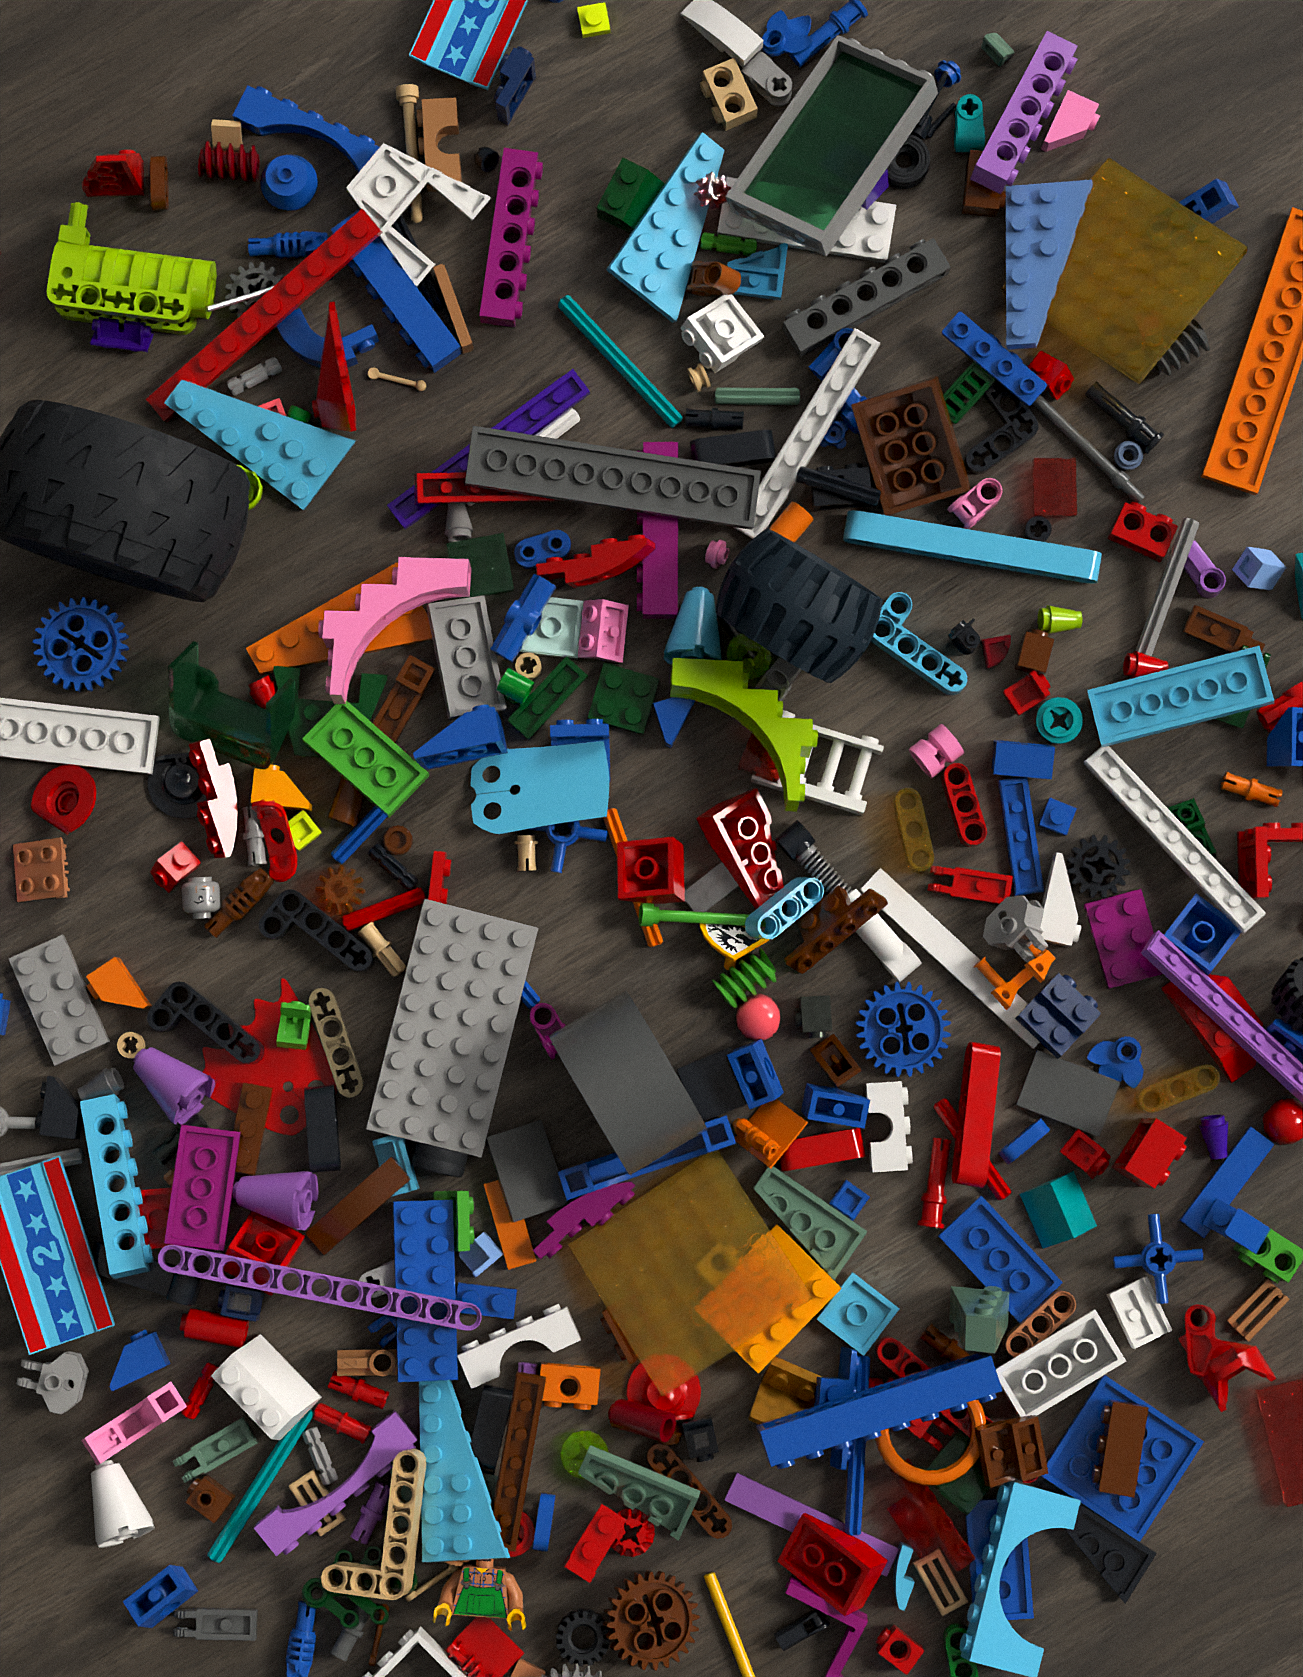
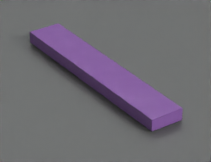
M736 1472L724 1499L790 1532H793L803 1513H807L845 1532L844 1522ZM863 1531L858 1536L852 1535L866 1542L888 1560L881 1573L887 1577L899 1548Z

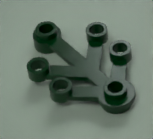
M370 1546L366 1549L364 1558L359 1564L378 1565L382 1562L383 1552L377 1546ZM340 1550L333 1564L339 1562L342 1555H348L350 1557L349 1562L354 1563V1558L348 1550ZM378 1551V1559L374 1561L370 1560V1552ZM334 1569L332 1574L334 1581L340 1574V1571ZM415 1572L410 1592L414 1591L418 1585V1577ZM363 1573L361 1577L362 1584L366 1588H371L372 1579L362 1580L366 1573ZM392 1577L390 1581L391 1588L401 1591L402 1585L400 1580ZM312 1578L303 1586L302 1598L309 1607L315 1609L325 1607L340 1619L341 1624L346 1629L356 1628L359 1624V1616L353 1610H346L332 1597L346 1596L369 1614L372 1622L376 1625H384L389 1619V1613L385 1607L377 1606L367 1597L327 1591L321 1583V1578ZM315 1589H322L323 1594L320 1598L315 1599L312 1597ZM377 1611H384L385 1616L382 1620L377 1621L374 1619ZM350 1614L354 1615V1623L350 1625L345 1624V1617Z

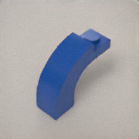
M298 308L279 323L277 328L285 344L297 357L308 364L320 368L324 337L319 336L309 327L301 309ZM372 324L342 338L347 367L358 364L354 353L370 351L375 347V343L379 342Z

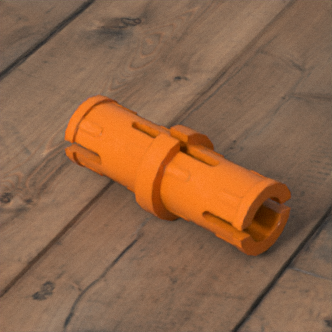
M1227 771L1223 780L1233 782L1234 784L1222 782L1220 787L1221 790L1245 796V800L1252 801L1254 799L1273 807H1277L1280 800L1269 795L1281 797L1283 791L1282 789L1260 784L1258 779L1251 778V780Z

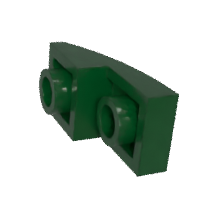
M1194 798L1169 807L1168 809L1186 829L1213 857H1216V849L1206 831L1204 818Z

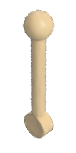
M370 368L368 371V376L372 380L381 378L415 387L418 391L426 389V382L423 380L416 382L380 373L377 368Z
M449 1564L446 1570L405 1596L406 1600L410 1602L450 1573L460 1569V1566Z

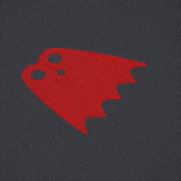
M282 978V992L279 1000L272 1003L255 999V1019L252 1024L242 1026L263 1044L264 1056L262 1060L256 1064H246L237 1060L225 1049L203 1047L202 1051L206 1067L202 1072L215 1080V1088L210 1098L236 1114L243 1082L273 1088L265 1128L292 1136L298 1134L306 1126L304 1088L314 1080L321 1081L325 1086L334 1085L336 1094L337 1087L325 1051L312 1023L310 1024L306 1050L277 1047L276 1040L281 1018V1003L299 1001L287 980ZM228 1024V1029L231 1038L233 1036L234 1030L233 1027L230 1024ZM240 1040L236 1043V1045L245 1049L246 1054L244 1057L247 1055L254 1056L255 1052L252 1050L255 1046L254 1044L249 1046ZM287 1081L293 1084V1089L290 1092H286L283 1089V1084ZM285 1106H294L298 1110L299 1117L295 1123L285 1124L281 1120L280 1112Z

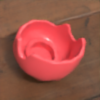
M763 994L749 995L747 1001H742L738 1006L736 1014L737 1027L746 1038L753 1041L759 1039L767 1040L779 1028L780 1010L771 997Z

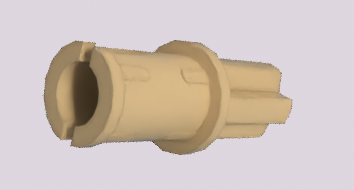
M373 922L367 924L358 932L359 936L363 938L373 951V957H377L391 976H398L405 970L406 965L392 949L391 941L387 942Z

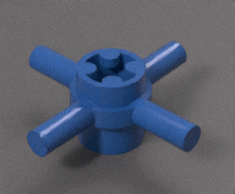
M579 821L568 822L571 834L566 835V837L560 836L558 832H555V827L561 826L562 823L530 828V830L546 832L549 840L555 844L550 870L555 873H562L566 847L574 844L578 838L606 842L608 831L583 827Z
M1159 1213L1148 1214L1150 1242L1143 1247L1140 1254L1113 1257L1114 1269L1142 1266L1147 1273L1154 1276L1157 1304L1169 1303L1166 1275L1174 1269L1176 1263L1203 1261V1250L1174 1251L1169 1244L1162 1241ZM1156 1250H1162L1164 1261H1166L1163 1266H1158L1150 1261V1257L1156 1256Z

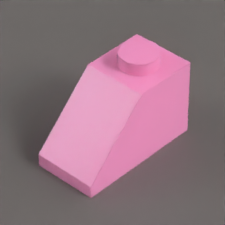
M1068 90L1041 150L1047 152L1083 139L1087 130L1093 131L1099 120L1100 115L1095 113L1099 104Z

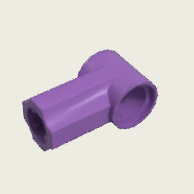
M1193 541L1183 569L1195 583L1196 589L1202 597L1214 598L1225 586L1226 577L1223 571L1215 567L1199 544ZM1213 577L1216 579L1218 587L1215 589L1208 588L1204 584V578Z

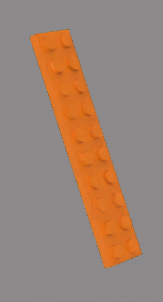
M1292 207L1289 212L1201 475L1202 478L1255 496L1259 492L1303 359V211Z

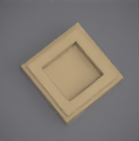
M212 119L213 149H215L217 142H221L223 150H226L228 144L232 143L233 149L238 151L240 144H243L241 121Z

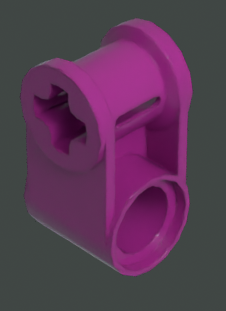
M539 1003L532 1008L530 1020L539 1035L538 1038L551 1060H553L557 1051L551 1045L552 1042L549 1035L566 1025L562 1023L551 1005ZM541 1007L549 1009L552 1015L550 1022L544 1025L537 1023L534 1018L536 1010Z

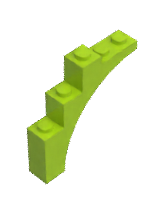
M673 658L670 697L691 699L713 706L734 717L749 729L765 747L777 768L783 788L785 811L797 812L799 802H804L805 784H800V774H805L806 758L810 757L812 747L817 748L818 730H813V719L782 718L783 701H778V690L748 689V672H743V661Z

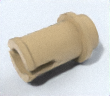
M517 835L518 841H515V844H518L517 870L526 871V858H528V870H536L535 844H538V841H535V835Z

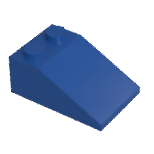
M489 705L475 706L471 712L464 713L413 753L414 759L425 770L506 754L508 751L502 720L495 707H490Z

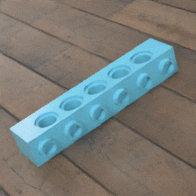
M115 1094L80 1101L109 1274L117 1279L149 1272V1263L153 1262V1255L150 1245H145L144 1234L148 1233V1226L145 1216H140L139 1205L143 1204L140 1187H135L134 1176L138 1175L135 1158L130 1159L129 1147H133L130 1130H125L124 1119L128 1118L126 1104L124 1101L120 1102V1099ZM106 1122H114V1130L108 1135H103L101 1133L102 1126ZM112 1150H118L120 1154L118 1160L111 1164L107 1163V1154ZM116 1179H124L123 1189L119 1192H112V1183ZM123 1207L129 1208L128 1218L124 1221H117L116 1214L118 1210ZM133 1236L135 1239L134 1246L129 1250H122V1240L125 1237Z

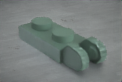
M242 1417L192 1446L190 1451L174 1459L172 1462L175 1467L181 1466L193 1456L196 1457L200 1466L184 1473V1476L181 1478L186 1483L203 1472L206 1474L254 1446L258 1441L245 1418Z

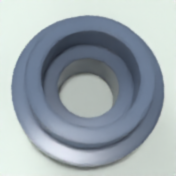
M1133 441L1120 443L1114 451L1115 463L1124 470L1137 468L1143 460L1141 447ZM1123 453H1132L1133 459L1131 461L1125 460Z

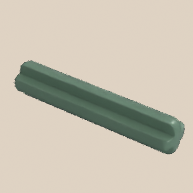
M718 387L715 389L716 404L798 405L800 402V391L798 388Z

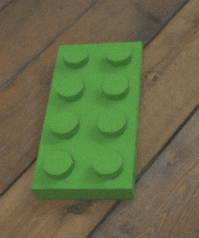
M347 700L346 704H336L303 737V742L388 818L429 777V773Z

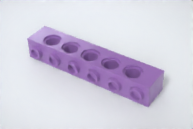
M1049 31L1045 33L976 163L970 177L971 180L999 194L1002 193L1006 185L1012 186L1019 172L1015 169L1017 163L1023 164L1031 148L1027 147L1029 140L1035 142L1043 127L1038 124L1041 117L1048 118L1055 104L1050 101L1052 96L1059 97L1066 83L1062 79L1065 73L1070 75L1078 60L1073 57L1078 47L1077 45ZM1034 89L1040 90L1042 93H1038ZM1011 134H1015V135H1017L1019 138H1015V137H1013ZM998 156H1002L1008 161L1001 160Z

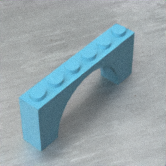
M1010 1481L1001 1485L997 1493L999 1505L996 1515H993L990 1521L989 1529L992 1533L989 1544H986L982 1553L984 1565L982 1573L977 1576L975 1581V1591L977 1593L974 1604L972 1603L968 1609L967 1620L969 1625L967 1633H964L961 1638L960 1651H962L961 1657L968 1661L1028 1677H1037L1044 1649L1023 1639L1008 1622L1001 1606L999 1594L1001 1572L1010 1553L1028 1536L1050 1528L1074 1530L1081 1500Z

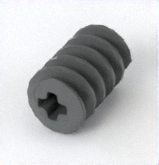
M1192 319L1191 323L1186 322L1182 324L1181 329H1174L1172 335L1167 334L1163 336L1162 341L1154 342L1153 348L1146 347L1144 355L1149 366L1156 374L1159 375L1163 371L1167 376H1170V365L1179 370L1181 369L1180 359L1189 364L1191 362L1189 353L1198 358L1200 357L1199 347L1206 352L1210 350L1203 328L1195 319Z

